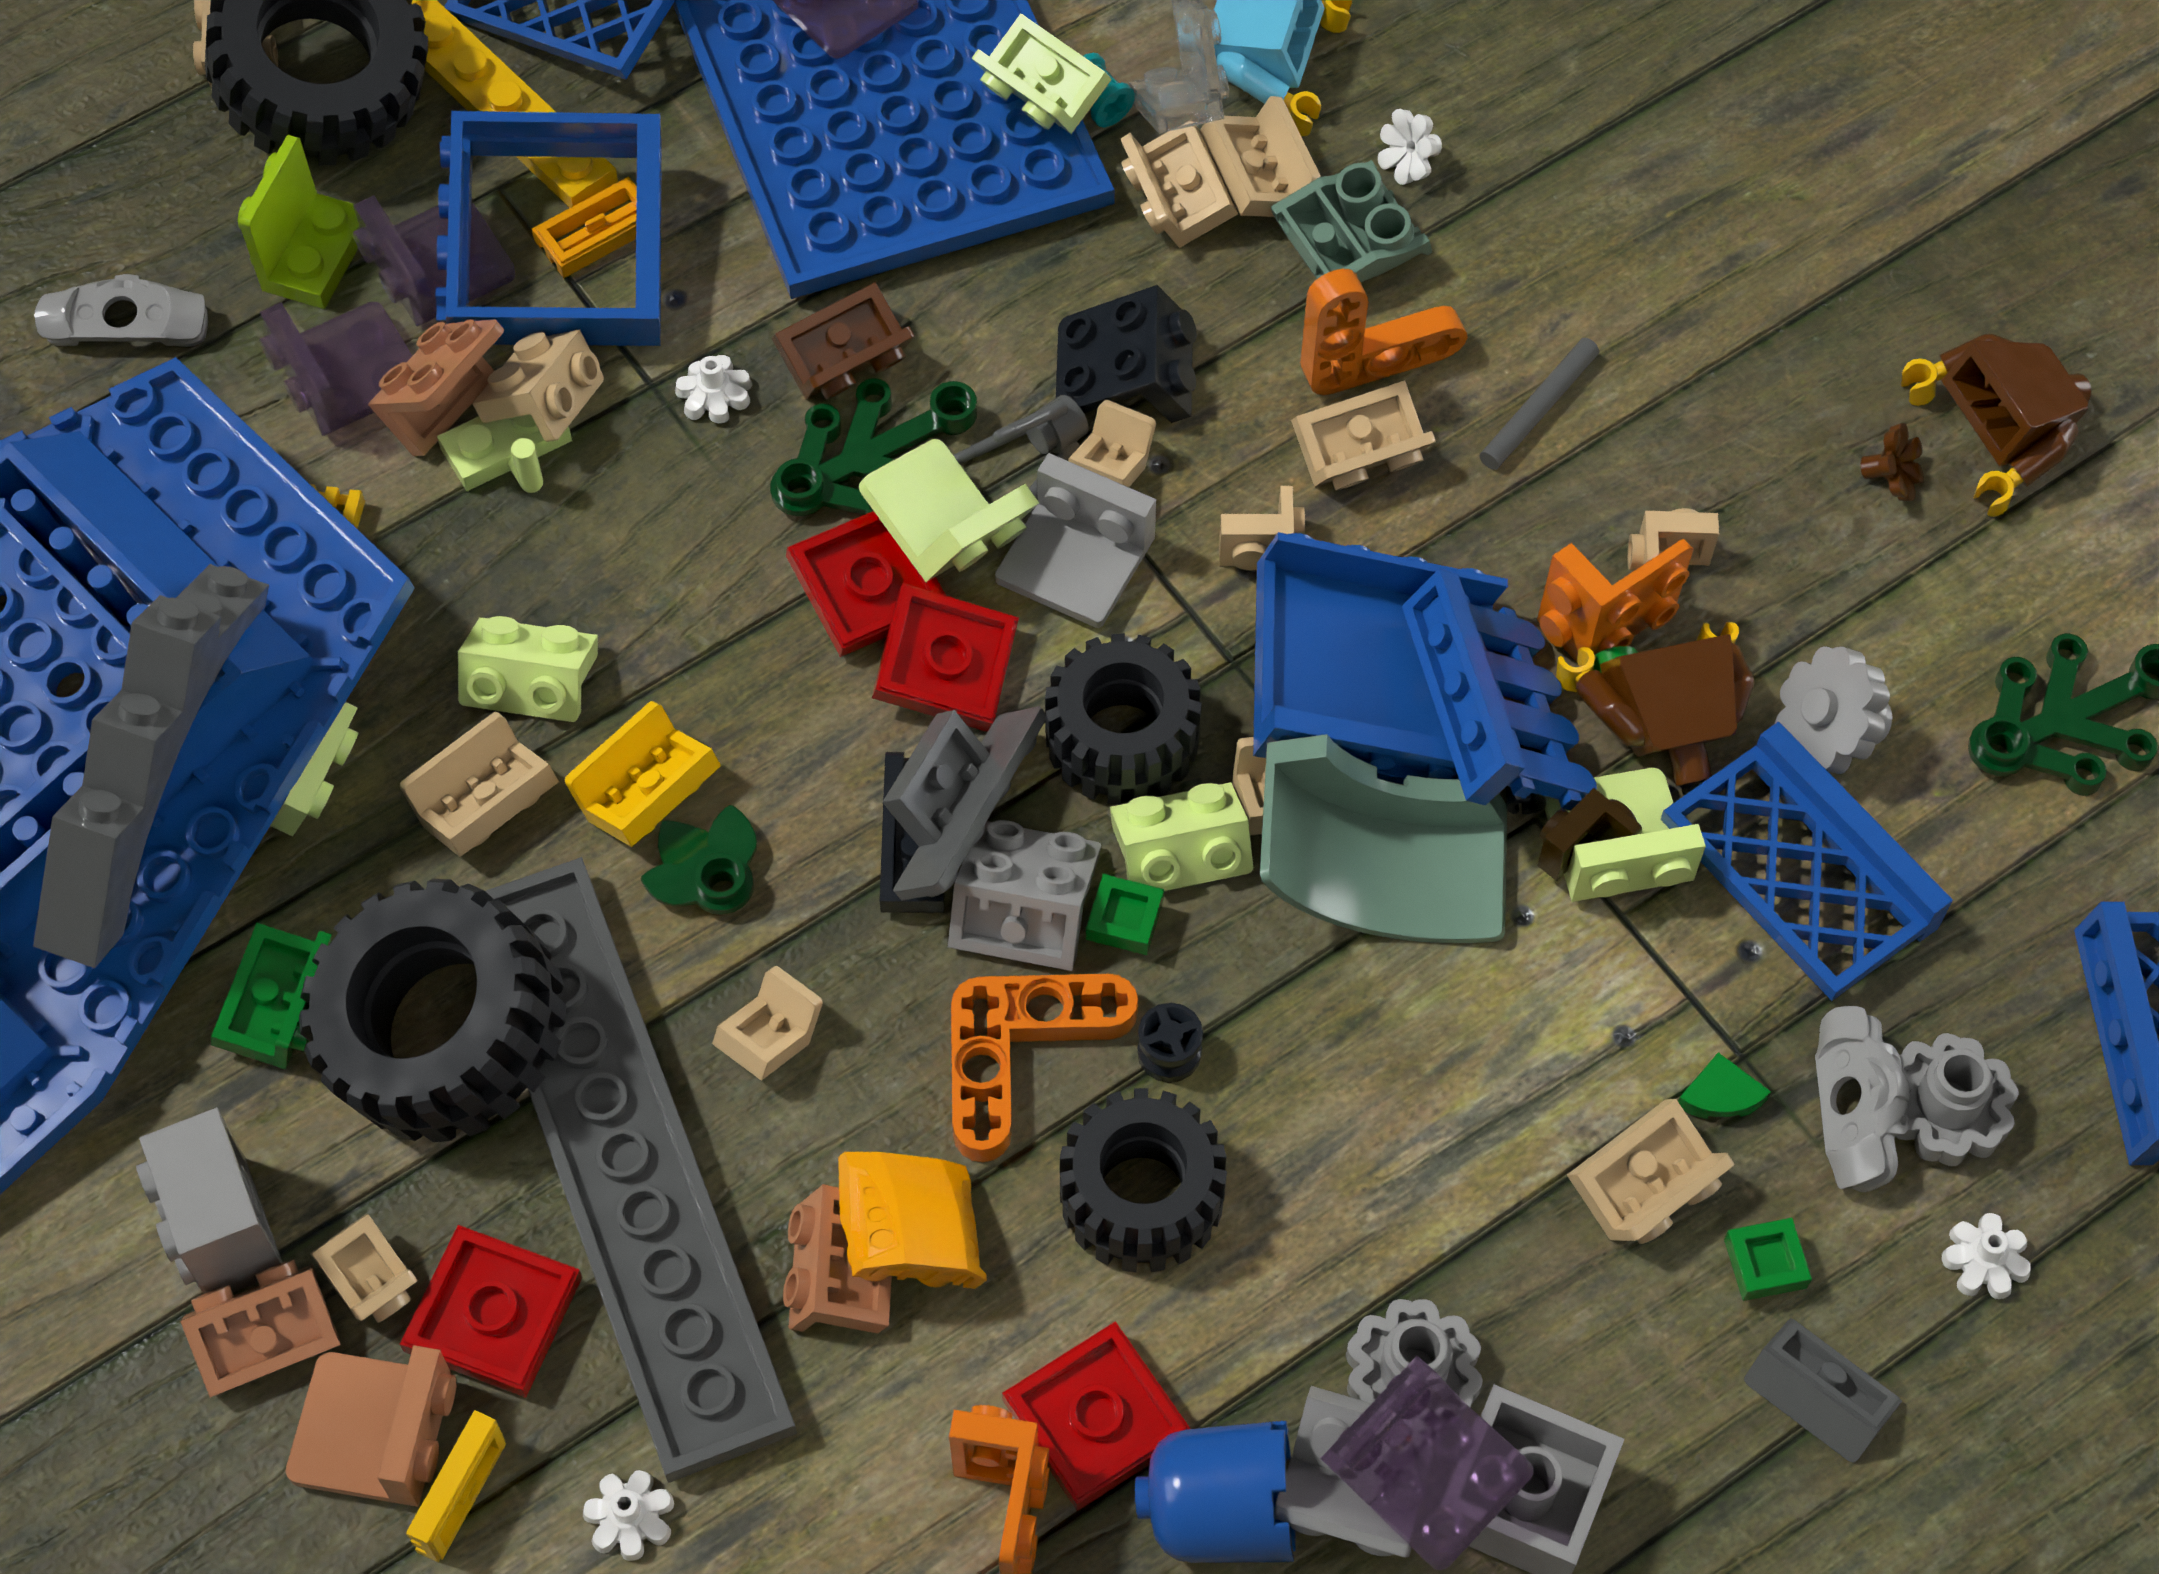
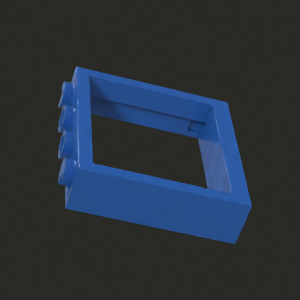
M451 111V136H442V142H440L441 168H450L449 184H439L438 190L440 219H448V235L437 236L438 270H447L446 287H436V321L448 324L465 322L470 319L474 321L496 319L504 328V332L493 345H515L522 338L536 332H543L546 336L580 330L587 345L661 346L662 138L660 114ZM473 156L637 158L636 308L469 307Z

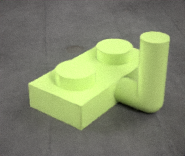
M531 414L483 423L478 416L437 436L441 451L466 491L511 471L524 491L535 493L543 486V476L538 457L572 441L570 429L567 427L558 440L546 442Z

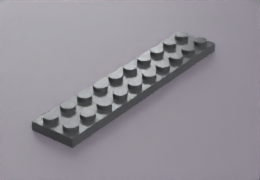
M582 857L486 890L494 900H500L543 941L552 954L550 961L561 973L564 988L562 993L557 994V996L566 1004V1018L563 1027H554L553 1032L561 1040V1044L555 1060L545 1059L539 1070L545 1076L544 1080L535 1092H532L529 1088L528 1091L667 1482H673L796 1435L795 1423Z

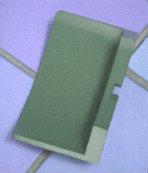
M1327 734L1267 743L1260 876L1262 882L1269 890L1285 902L1311 916L1340 927L1376 936L1430 943L1496 942L1504 937L1507 809L1506 803L1499 793L1485 806L1466 801L1459 779H1434L1407 775L1403 785L1378 779L1376 766L1350 755L1334 743Z

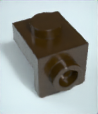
M1593 788L1570 812L1561 808L1545 824L1539 835V838L1544 842L1537 866L1554 880L1558 881L1569 868L1575 845L1641 834L1642 826L1637 822L1635 815L1625 804L1615 799L1609 800Z

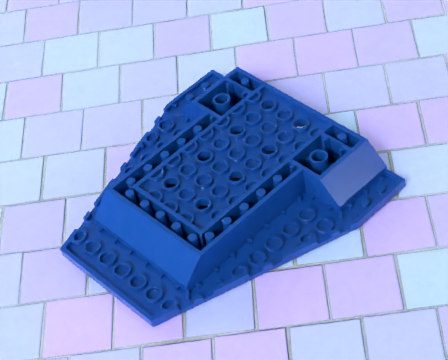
M176 357L108 389L111 396L78 412H75L70 407L49 417L52 424L26 436L21 430L0 440V596H7V603L0 612V1194L103 1101L275 819L290 790L300 778L415 589L410 579ZM209 564L217 567H233L244 572L249 578L269 584L265 607L245 630L221 667L179 751L145 843L132 890L123 936L95 968L33 947L52 817L83 784L92 719L121 691L132 622L159 595L167 598H176ZM73 673L84 674V683L78 692L68 697H57L56 690L63 678Z

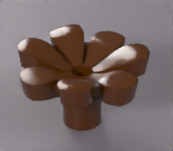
M1905 423L1890 427V430L1884 435L1882 454L1863 456L1860 467L1865 479L1885 477L1889 482L1891 494L1894 497H1898L1899 501H1914L1916 497L1914 484L1924 483L1922 467L1919 463H1915L1914 459L1922 455L1923 449L1919 437L1908 439L1909 433Z

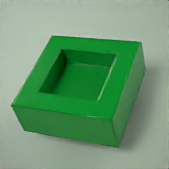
M1103 874L1086 926V940L1147 955L1163 905L1164 889Z
M1793 1218L1727 1231L1724 1242L1743 1301L1808 1288L1812 1278Z

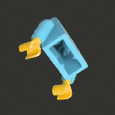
M1217 0L1212 16L1188 18L1185 25V41L1191 51H1207L1221 79L1242 89L1265 104L1270 96L1282 97L1301 137L1308 136L1313 122L1308 116L1301 113H1305L1313 119H1318L1321 111L1320 100L1312 92L1304 91L1292 95L1288 90L1289 88H1299L1319 24L1327 31L1333 33L1344 32L1351 17L1349 11L1352 0Z

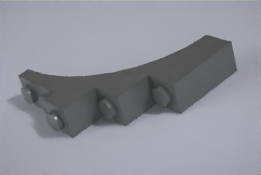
M209 564L176 598H167L159 595L132 622L121 691L92 719L83 784L52 817L33 947L95 968L123 936L132 890L145 843L179 751L221 667L245 630L265 607L269 584L249 578L239 569L226 566L217 567Z

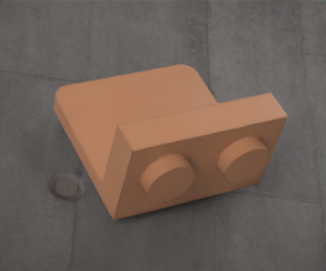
M470 319L465 322L448 324L444 322L436 323L427 329L417 340L416 345L419 347L417 352L407 362L394 366L382 377L379 382L381 390L368 403V406L412 456H425L438 441L437 436L445 433L489 384L488 377L494 370L482 356L503 334L504 328L496 319L482 321Z
M413 1345L408 1365L335 1352L322 1354L315 1364L286 1466V1475L291 1483L299 1487L419 1507L425 1482H431L437 1467L439 1443L436 1439L442 1417L449 1415L456 1393V1376L452 1375L441 1350Z

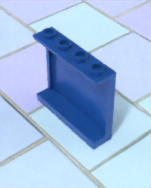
M1278 532L1257 562L1253 756L1266 758L1268 742L1327 734L1334 743L1350 755L1376 766L1378 779L1403 784L1407 775L1434 779H1459L1402 605L1439 568L1458 574L1464 593L1469 597L1470 603L1493 610V604L1508 587V579L1486 575L1482 571L1473 568L1457 569L1432 564L1419 557H1398L1373 552L1361 545L1344 546L1314 540L1312 537L1302 533L1285 534ZM1487 649V651L1494 653V650Z

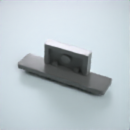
M1040 706L999 715L982 742L977 739L955 710L936 714L882 802L919 846L893 889L901 900L926 896L935 897L947 891L954 884L958 877L957 870L970 848L982 837L985 830L984 824L997 802L1009 791L1011 787L1010 780L1023 758L1036 745V736L1046 721V713Z

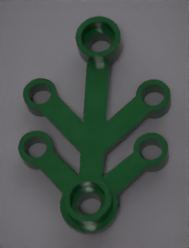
M871 378L864 380L856 389L857 408L842 454L822 464L826 444L834 442L841 434L840 414L835 407L829 404L812 406L805 414L806 433L798 457L783 463L772 477L770 492L773 503L779 510L792 516L810 515L823 506L864 515L872 512V508L859 489L839 485L838 483L852 476L865 478L871 472L895 460L890 457L940 432L949 435H959L966 432L977 419V397L974 390L967 384L958 381L942 383L931 393L930 410L873 438L879 418L884 417L891 410V389L881 379ZM870 395L883 397L878 402H868L865 400ZM950 411H959L962 414L947 415L946 413ZM820 420H828L832 422V424L826 428H818L814 426V424ZM797 488L808 489V491L804 493L792 492Z
M2070 633L2058 635L2052 641L2046 654V661L2051 671L2041 713L2023 722H2020L2023 699L2030 693L2037 678V671L2034 665L2025 658L2011 657L2006 659L1995 678V685L2000 694L1994 717L1980 722L1970 735L1968 751L1971 759L1981 770L1995 776L2014 775L2026 767L2064 778V782L2069 790L2082 796L2092 795L2098 791L2106 777L2107 769L2105 763L2098 756L2091 753H2080L2072 756L2038 745L2039 743L2049 738L2057 737L2114 753L2119 764L2130 771L2145 770L2150 766L2158 752V742L2150 732L2143 729L2127 731L2091 721L2090 719L2139 696L2146 699H2159V681L2145 674L2152 673L2159 677V644H2150L2140 649L2129 668V673L2071 699L2076 674L2081 669L2088 655V647L2084 640L2077 635ZM2058 650H2069L2075 655L2076 659H2066L2059 654ZM2017 673L2024 678L2025 682L2015 683L2008 678L2007 674ZM2134 744L2140 746L2146 755L2141 756L2132 753L2127 745ZM1990 745H2001L2007 750L2008 754L2000 753ZM2076 769L2090 771L2095 779L2086 780L2081 778L2077 774Z

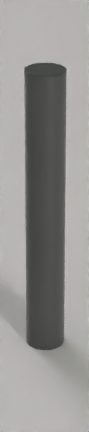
M1581 338L1484 448L1479 457L1485 466L1492 470H1497L1599 354V348L1594 341L1589 338Z

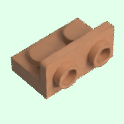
M822 1184L794 1207L789 1219L788 1240L791 1244H794L793 1268L786 1277L783 1290L784 1305L790 1308L789 1329L803 1332L815 1322L878 1334L889 1326L892 1276L881 1281H868L861 1277H852V1268L847 1258L848 1242L840 1222L839 1188Z
M292 1259L257 1273L256 1277L259 1286L233 1295L230 1285H226L191 1300L195 1311L186 1314L180 1322L210 1397L341 1344L318 1285V1276L313 1264L298 1270L295 1260Z

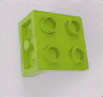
M291 135L286 136L277 153L274 152L269 156L264 167L261 182L253 196H249L243 201L238 214V226L242 231L250 254V261L254 266L262 291L321 309H325L373 222L369 208L316 192L301 140Z

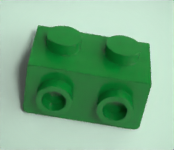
M256 922L212 1033L211 1046L286 1069L293 1050L304 1052L306 1044L309 1043V1040L300 1034L299 1014L301 1010L309 1009V1004L300 997L305 977H314L318 966L312 962L316 952L322 943L327 946L330 945L332 934L319 930L316 940L312 941Z

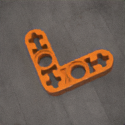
M1342 268L1322 275L1309 287L1306 298L1300 364L1312 391L1318 395H1329L1448 358L1464 346L1468 336L1456 310L1451 306L1434 307L1365 328L1368 310L1367 294L1357 274L1351 269Z
M1114 974L983 976L970 978L958 986L953 993L951 1002L952 1127L955 1146L963 1156L971 1161L988 1162L1003 1155L1010 1145L1012 1136L1010 1042L1111 1040L1124 1036L1135 1025L1138 1014V996L1136 989L1130 981ZM1050 995L1061 1002L1063 1011L1054 1020L1043 1022L1030 1016L1027 1012V1005L1037 996ZM1081 995L1082 1019L1073 1020V996ZM1102 997H1115V1003L1119 1006L1117 1007L1115 1017H1103V1010L1100 1007ZM977 999L987 1000V1005L990 1009L987 1013V1036H975L972 1009L974 1007V1000ZM978 1055L990 1056L999 1064L1000 1070L996 1077L988 1082H974L963 1073V1067L969 1059ZM975 1101H988L989 1125L991 1128H994L989 1132V1140H976L974 1130H971L976 1124Z

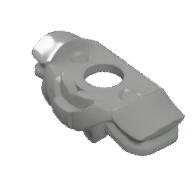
M123 274L116 275L115 279L87 283L43 295L35 309V323L39 335L46 338L54 346H76L79 344V341L161 342L166 346L189 347L200 344L206 338L208 311L202 294L180 290L154 281L143 280L138 275ZM127 300L137 306V315L129 325L116 328L105 322V312L114 302Z
M1837 1007L1829 1011L1821 1020L1818 1050L1815 1055L1825 1151L1838 1188H1853L1864 1193L1888 1184L1897 1172L1898 1157L1894 1137L1905 1134L1909 1128L1908 1117L1905 1113L1910 1100L1909 1085L1906 1075L1901 1070L1902 1065L1897 1050L1893 1045L1884 1043L1882 1040V1024L1878 1018L1867 1015L1862 1007ZM1856 1079L1861 1086V1099L1852 1112L1842 1115L1838 1111L1836 1104L1838 1091L1845 1082Z

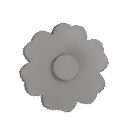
M1820 647L1816 651L1812 663L1802 661L1796 663L1790 672L1789 678L1781 686L1780 698L1786 707L1778 714L1775 724L1779 721L1828 772L1836 774L1845 773L1851 764L1852 757L1862 760L1867 759L1872 754L1875 745L1884 740L1890 731L1892 711L1888 704L1890 693L1884 684V673L1881 668L1866 664L1863 653L1845 647Z
M1949 1033L1939 1035L1931 1047L1919 1041H1912L1905 1047L1899 1057L1902 1065L1901 1070L1906 1075L1909 1085L1910 1100L1905 1112L1908 1117L1909 1128L1905 1134L1896 1136V1138L1901 1140L1914 1139L1916 1153L1921 1159L1939 1161L1948 1166L1959 1165L1968 1152L1980 1158L1991 1156L1998 1144L2008 1137L2015 1124L2014 1117L2009 1110L2017 1099L2019 1092L2014 1081L2010 1079L2011 1074L2007 1064L1999 1059L1984 1060V1050L1979 1041L1972 1038L1960 1039V1037Z
M1404 1299L1394 1300L1389 1305L1385 1318L1375 1315L1365 1316L1359 1323L1357 1333L1348 1342L1346 1359L1353 1368V1371L1349 1376L1347 1392L1352 1398L1442 1424L1443 1419L1453 1422L1463 1421L1467 1417L1471 1404L1478 1397L1482 1387L1483 1379L1481 1374L1474 1368L1481 1350L1480 1343L1470 1333L1469 1327L1462 1317L1453 1315L1440 1319L1439 1311L1432 1301L1427 1299L1415 1300L1413 1302Z

